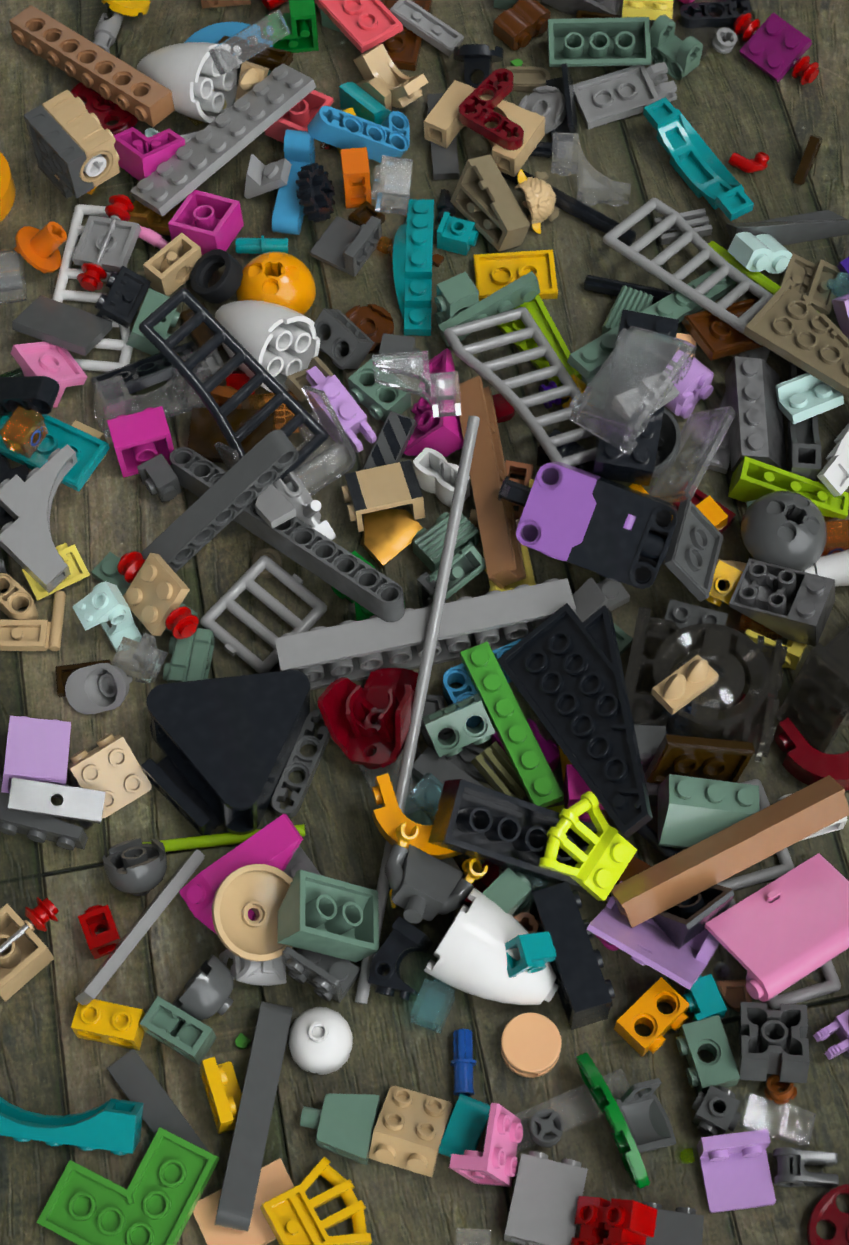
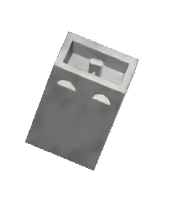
M749 558L729 606L788 640L816 647L835 603V579Z

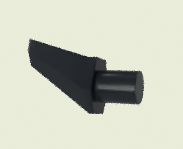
M441 189L437 207L439 211L438 223L441 222L444 212H449L450 216L456 214L455 207L450 202L451 194L446 189Z

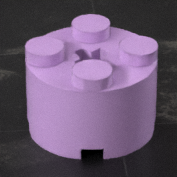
M685 351V356L679 353L672 359L669 380L680 393L665 405L676 416H681L683 419L688 418L692 414L695 405L700 399H707L714 390V387L711 385L714 377L713 372L687 351Z

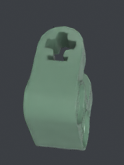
M663 14L654 21L650 30L651 60L655 64L665 62L668 67L667 74L675 80H681L700 65L703 44L693 36H689L682 41L674 35L675 22Z

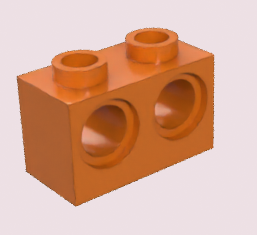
M367 147L341 149L346 208L360 207L366 201L372 205Z

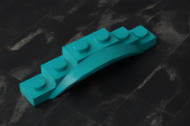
M666 97L644 107L643 115L657 131L656 139L670 155L669 163L698 198L703 196L714 210L720 208L730 221L753 210L754 203L744 192V187L713 153L680 110L674 108Z
M408 199L407 221L400 225L394 238V284L400 312L404 319V335L431 336L434 200Z

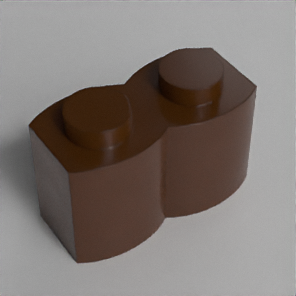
M519 0L512 8L502 12L493 21V34L512 50H518L521 47L527 46L532 37L543 34L547 30L550 11L537 0Z

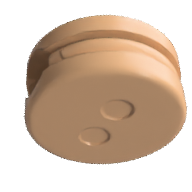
M532 1012L517 1015L508 1022L501 1036V1055L503 1061L512 1072L522 1077L536 1078L547 1074L554 1068L560 1056L562 1045L560 1032L557 1026L542 1014Z

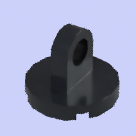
M464 44L460 46V49L459 47L454 48V60L465 62L464 77L468 85L477 88L482 83L475 84L472 82V74L477 70L483 71V81L491 74L492 63L503 60V49L496 46L495 50H489L490 46H487V44Z

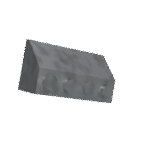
M734 356L725 372L731 471H735L744 456L787 471L782 411L778 408L775 388L777 384H780V377L761 358Z

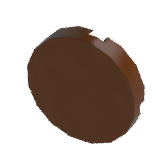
M367 304V306L363 307L358 305L345 313L346 317L375 342L369 354L380 350L383 333L394 335L392 316L383 307L375 304Z

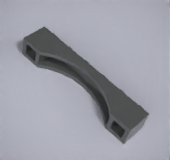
M789 362L788 380L807 373ZM818 415L794 425L788 419L787 471L814 481L818 480L817 475L821 471V442L818 430Z

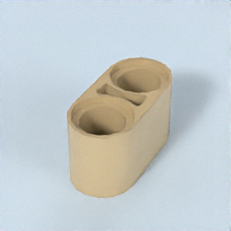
M0 573V591L8 589L5 593L0 594V610L11 620H37L39 616L32 596L10 575ZM22 607H27L24 611H18Z

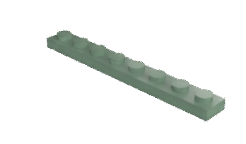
M716 266L688 283V285L695 289L714 273L718 267ZM726 276L704 295L712 301H716L729 293L735 287L736 282L729 276ZM675 291L640 313L678 319L680 323L683 321L684 316L694 314L703 308L678 291ZM619 325L570 354L567 363L585 379H589L612 365Z

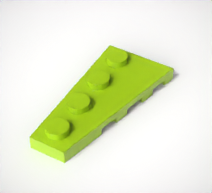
M539 294L530 302H524L514 308L525 307L528 309L570 376L574 374L581 380L582 375L567 363L571 353ZM521 319L497 325L503 334L526 328ZM533 338L513 343L521 352L538 347ZM545 357L530 361L538 370L550 366ZM557 376L547 379L549 382L554 381L557 387L563 386Z

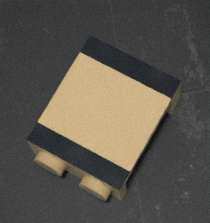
M411 460L344 474L346 486H341L344 503L350 502L347 505L350 522H356L358 532L364 531L362 514L402 505H410L414 520L426 518L423 494Z

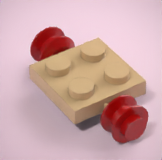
M137 551L124 554L118 563L117 570L121 575H124V579L128 583H131L123 597L134 615L154 636H161L167 628L172 631L176 639L191 637L197 630L199 620L195 615H191V610L188 607H179L190 591L187 585L159 554L150 553L146 560Z

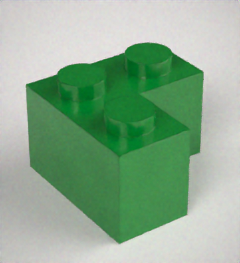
M289 0L290 13L265 15L267 39L273 45V48L291 53L319 51L314 0Z

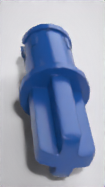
M458 1029L453 1033L454 1060L450 1061L451 1066L454 1067L453 1094L455 1096H460V1094L472 1096L474 1095L473 1066L476 1065V1060H473V1035L469 1029Z

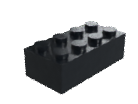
M569 881L532 892L529 913L538 922L537 933H550L557 955L554 961L550 962L556 975L554 983L559 986L557 989L570 1029L574 1030L608 1019L610 1008L613 1007L612 999L615 998V993L609 979L604 980L601 968H604V963L598 949L593 950L590 938H593V933L587 930L589 921L587 919L582 920L579 909L582 908V903L578 891H572Z

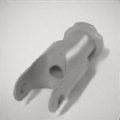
M115 12L113 17L109 19L106 13H102L93 33V43L110 53V46L116 41L123 21V15Z

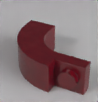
M789 717L778 723L774 734L775 741L783 752H787L782 765L791 775L807 785H811L830 775L845 791L849 790V751L841 754L820 752L805 740Z

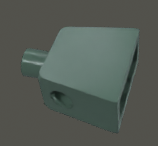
M326 1094L322 1110L303 1107L300 1126L317 1129L316 1143L318 1147L358 1163L368 1165L373 1130L380 1107V1097L374 1094Z

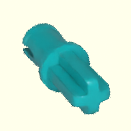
M261 235V238L238 237L235 241L236 253L242 254L288 253V238H264V235Z

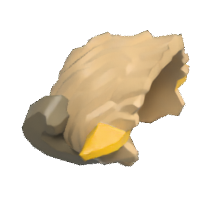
M520 169L517 174L518 184L515 186V190L519 188L523 190L526 201H523L522 204L531 213L527 220L531 224L533 231L541 234V222L547 218L550 222H553L559 216V208L555 206L556 195L550 184L546 183L550 178L546 171H537L534 178H527L523 170Z

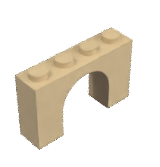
M454 80L425 118L424 139L447 148L464 127L459 121V105L476 88ZM488 94L480 96L482 100H490L493 98L491 95ZM502 100L493 111L520 125L524 130V142L522 147L517 150H507L495 144L492 149V158L501 172L515 177L537 144L544 137L545 117L519 107L514 103Z

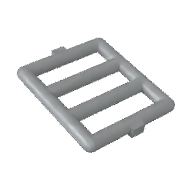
M263 555L201 617L200 623L205 629L213 631L214 636L225 644L224 649L230 655H238L259 674L269 673L278 663L274 638L278 637L234 600L247 589L293 628L291 632L297 634L307 632L327 611V605L302 585L303 580L295 573L291 576L271 558ZM264 569L313 608L303 620L298 618L254 581ZM226 609L274 649L264 661L215 622Z

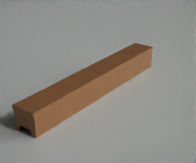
M477 376L463 383L455 384L454 389L463 440L468 417L477 416L480 418L470 468V479L487 575L495 585L502 589L506 585L525 579L526 573L520 542L516 537L517 525L513 503L504 499L498 501V494L507 476L492 392L489 386L483 388L482 379L480 376Z
M828 775L615 885L610 893L614 897L620 914L627 918L629 925L633 928L849 815V806L844 794L845 789Z

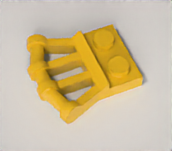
M325 1156L301 1184L261 1205L260 1209L279 1245L372 1244L371 1234L367 1233L364 1214L366 1206L362 1200L358 1201L353 1189L355 1187L351 1179H345L329 1165L331 1161ZM320 1176L334 1186L311 1199H308L306 1191ZM341 1197L346 1208L320 1221L314 1209L335 1198ZM352 1218L354 1234L328 1236L326 1230Z

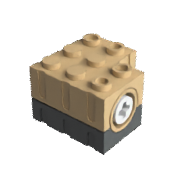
M68 89L23 115L39 169L66 199L73 195L79 198L94 189V187L120 173L118 165L120 157L114 147V143H116L114 135L108 128L104 130L98 117L93 112L89 114L81 98L78 96L74 97Z

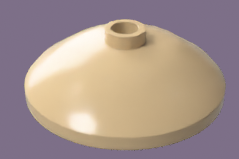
M251 864L233 871L219 885L212 904L213 925L221 942L236 956L249 961L262 962L284 955L283 950L288 945L277 943L278 910L292 882V878L285 872L266 864ZM249 910L255 912L256 917L254 921L248 917Z

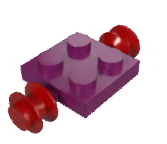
M774 12L761 27L759 19L751 21V13L742 14L736 19L734 32L737 36L743 34L742 40L747 42L739 51L741 56L777 83L792 67V77L798 78L800 76V83L802 85L812 83L819 74V64L817 62L810 64L809 56L800 58L812 45L811 39Z

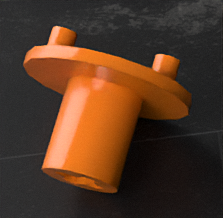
M49 222L41 230L32 226H24L17 232L14 250L21 254L31 266L44 274L53 273L60 267L62 259L58 247L67 240V234L61 225L56 222Z

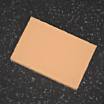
M281 1158L261 1168L248 1232L215 1225L222 1189L199 1200L193 1214L207 1245H266L276 1240L260 1207L270 1199L294 1188V1185Z

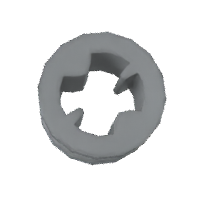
M720 28L713 37L712 46L719 53H730L737 42V35L729 28Z

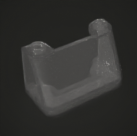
M631 326L629 329H622L615 342L617 346L582 394L578 392L569 406L573 409L570 417L572 422L629 456L638 444L636 438L640 436L642 431H645L650 418L673 385L677 384L680 379L683 380L690 370L697 346L686 340Z

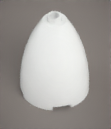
M207 42L178 43L151 52L142 58L137 65L138 71L171 90L175 111L190 118L212 123L218 115L223 114L235 103L237 69L240 67L234 51L226 45Z
M242 300L224 304L215 313V319L286 391H289L284 384L287 376L307 369L311 359L318 356L320 338L316 336L315 323L295 310L265 301ZM222 343L227 354L232 358L235 354ZM244 363L238 367L250 379L255 375ZM264 383L260 385L267 391L272 392Z
M473 888L467 898L472 901L471 905L463 904L434 952V956L438 958L437 961L434 962L430 959L424 972L447 985L487 1000L517 1005H540L543 1000L550 1002L559 987L554 983L556 975L550 962L545 963L546 968L541 971L527 973L526 970L516 977L509 978L506 952L516 960L521 959L518 948L506 950L505 943L518 935L529 933L511 914H506L496 903L479 890Z

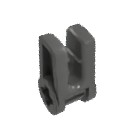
M792 1147L773 1149V1158L777 1159V1176L774 1177V1185L790 1188L802 1186L834 1188L839 1185L837 1174L823 1173V1171L808 1172L804 1168V1166L831 1167L837 1163L838 1153L809 1151Z

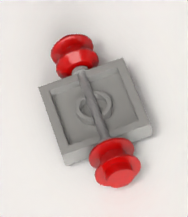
M118 194L109 197L110 205L105 207V213L109 218L89 215L72 257L74 264L81 266L83 273L78 274L77 280L85 290L95 291L102 289L103 283L101 280L107 278L105 270L119 272L122 266L127 267L141 228L139 223L128 222L130 220L129 213L134 210V205L125 195Z

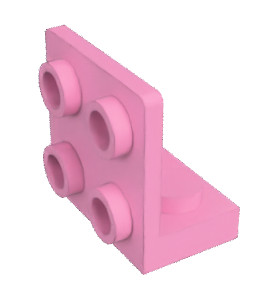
M491 1103L483 1153L465 1150L464 1155L451 1154L449 1168L474 1184L512 1187L513 1177L518 1172L517 1147L523 1137L521 1120L499 1103Z

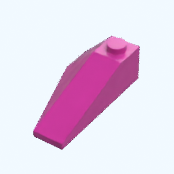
M448 348L427 362L419 387L423 391L422 396L412 408L417 425L404 451V454L407 456H418L424 448H431L447 457L463 447L464 440L454 385L458 383L452 354Z
M282 814L201 871L179 893L194 917L217 934L212 920V904L221 882L233 871L251 864H266L284 871L303 838L287 814ZM249 910L248 917L252 921L255 920L256 915L253 910Z

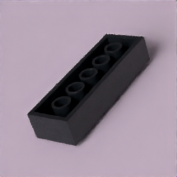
M623 309L617 332L592 474L605 479L649 487L655 467L665 405L647 417L628 426L611 404L615 397L637 388L643 379L661 371L668 378L670 377L679 323L678 319Z
M463 779L444 781L429 843L505 868L509 867L511 870L553 884L569 881L572 890L592 896L570 876L538 866L540 857H544L548 841L547 832L550 827H555L560 820L559 812ZM579 820L593 833L596 834L598 832L594 824ZM569 828L566 833L567 838L585 852L589 844ZM559 847L556 861L575 867L578 862Z

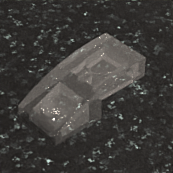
M753 1093L746 1094L739 1127L750 1131L768 1129L769 1137L805 1147L809 1146L816 1117L815 1113L786 1102L784 1105H778L774 1101Z

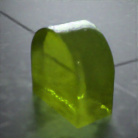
M692 1148L684 1149L681 1152L680 1160L684 1164L695 1162Z

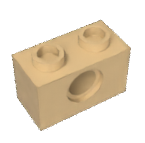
M183 233L175 237L143 264L145 277L151 281L150 287L157 292L170 296L190 279L194 265L202 257L200 246Z

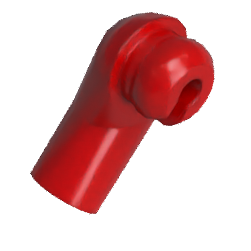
M734 152L728 163L745 173L763 171L768 166L769 156L764 152H758L755 158L747 159Z

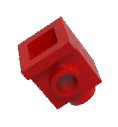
M108 904L105 906H92L85 910L84 914L78 916L89 950L94 959L110 954L122 940ZM101 928H106V929H107V931H104V932H102V933L97 934V931H98L99 929H101Z

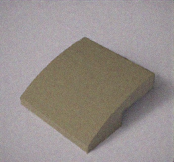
M792 253L789 264L782 273L779 285L782 287L790 278L796 284L795 289L802 296L806 294L811 299V306L815 310L828 315L831 312L832 300L836 297L843 274L836 266L822 259L817 264H814Z

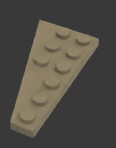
M789 278L745 326L743 334L849 397V339L825 314L818 313L811 306V299L806 294L802 296L795 289L796 284Z

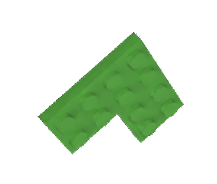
M159 1127L127 1189L69 1160L36 1223L78 1245H176L220 1158Z

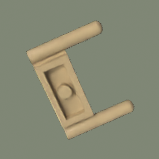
M61 590L55 592L51 622H48V620L0 619V651H47V649L59 651L61 647L66 593Z

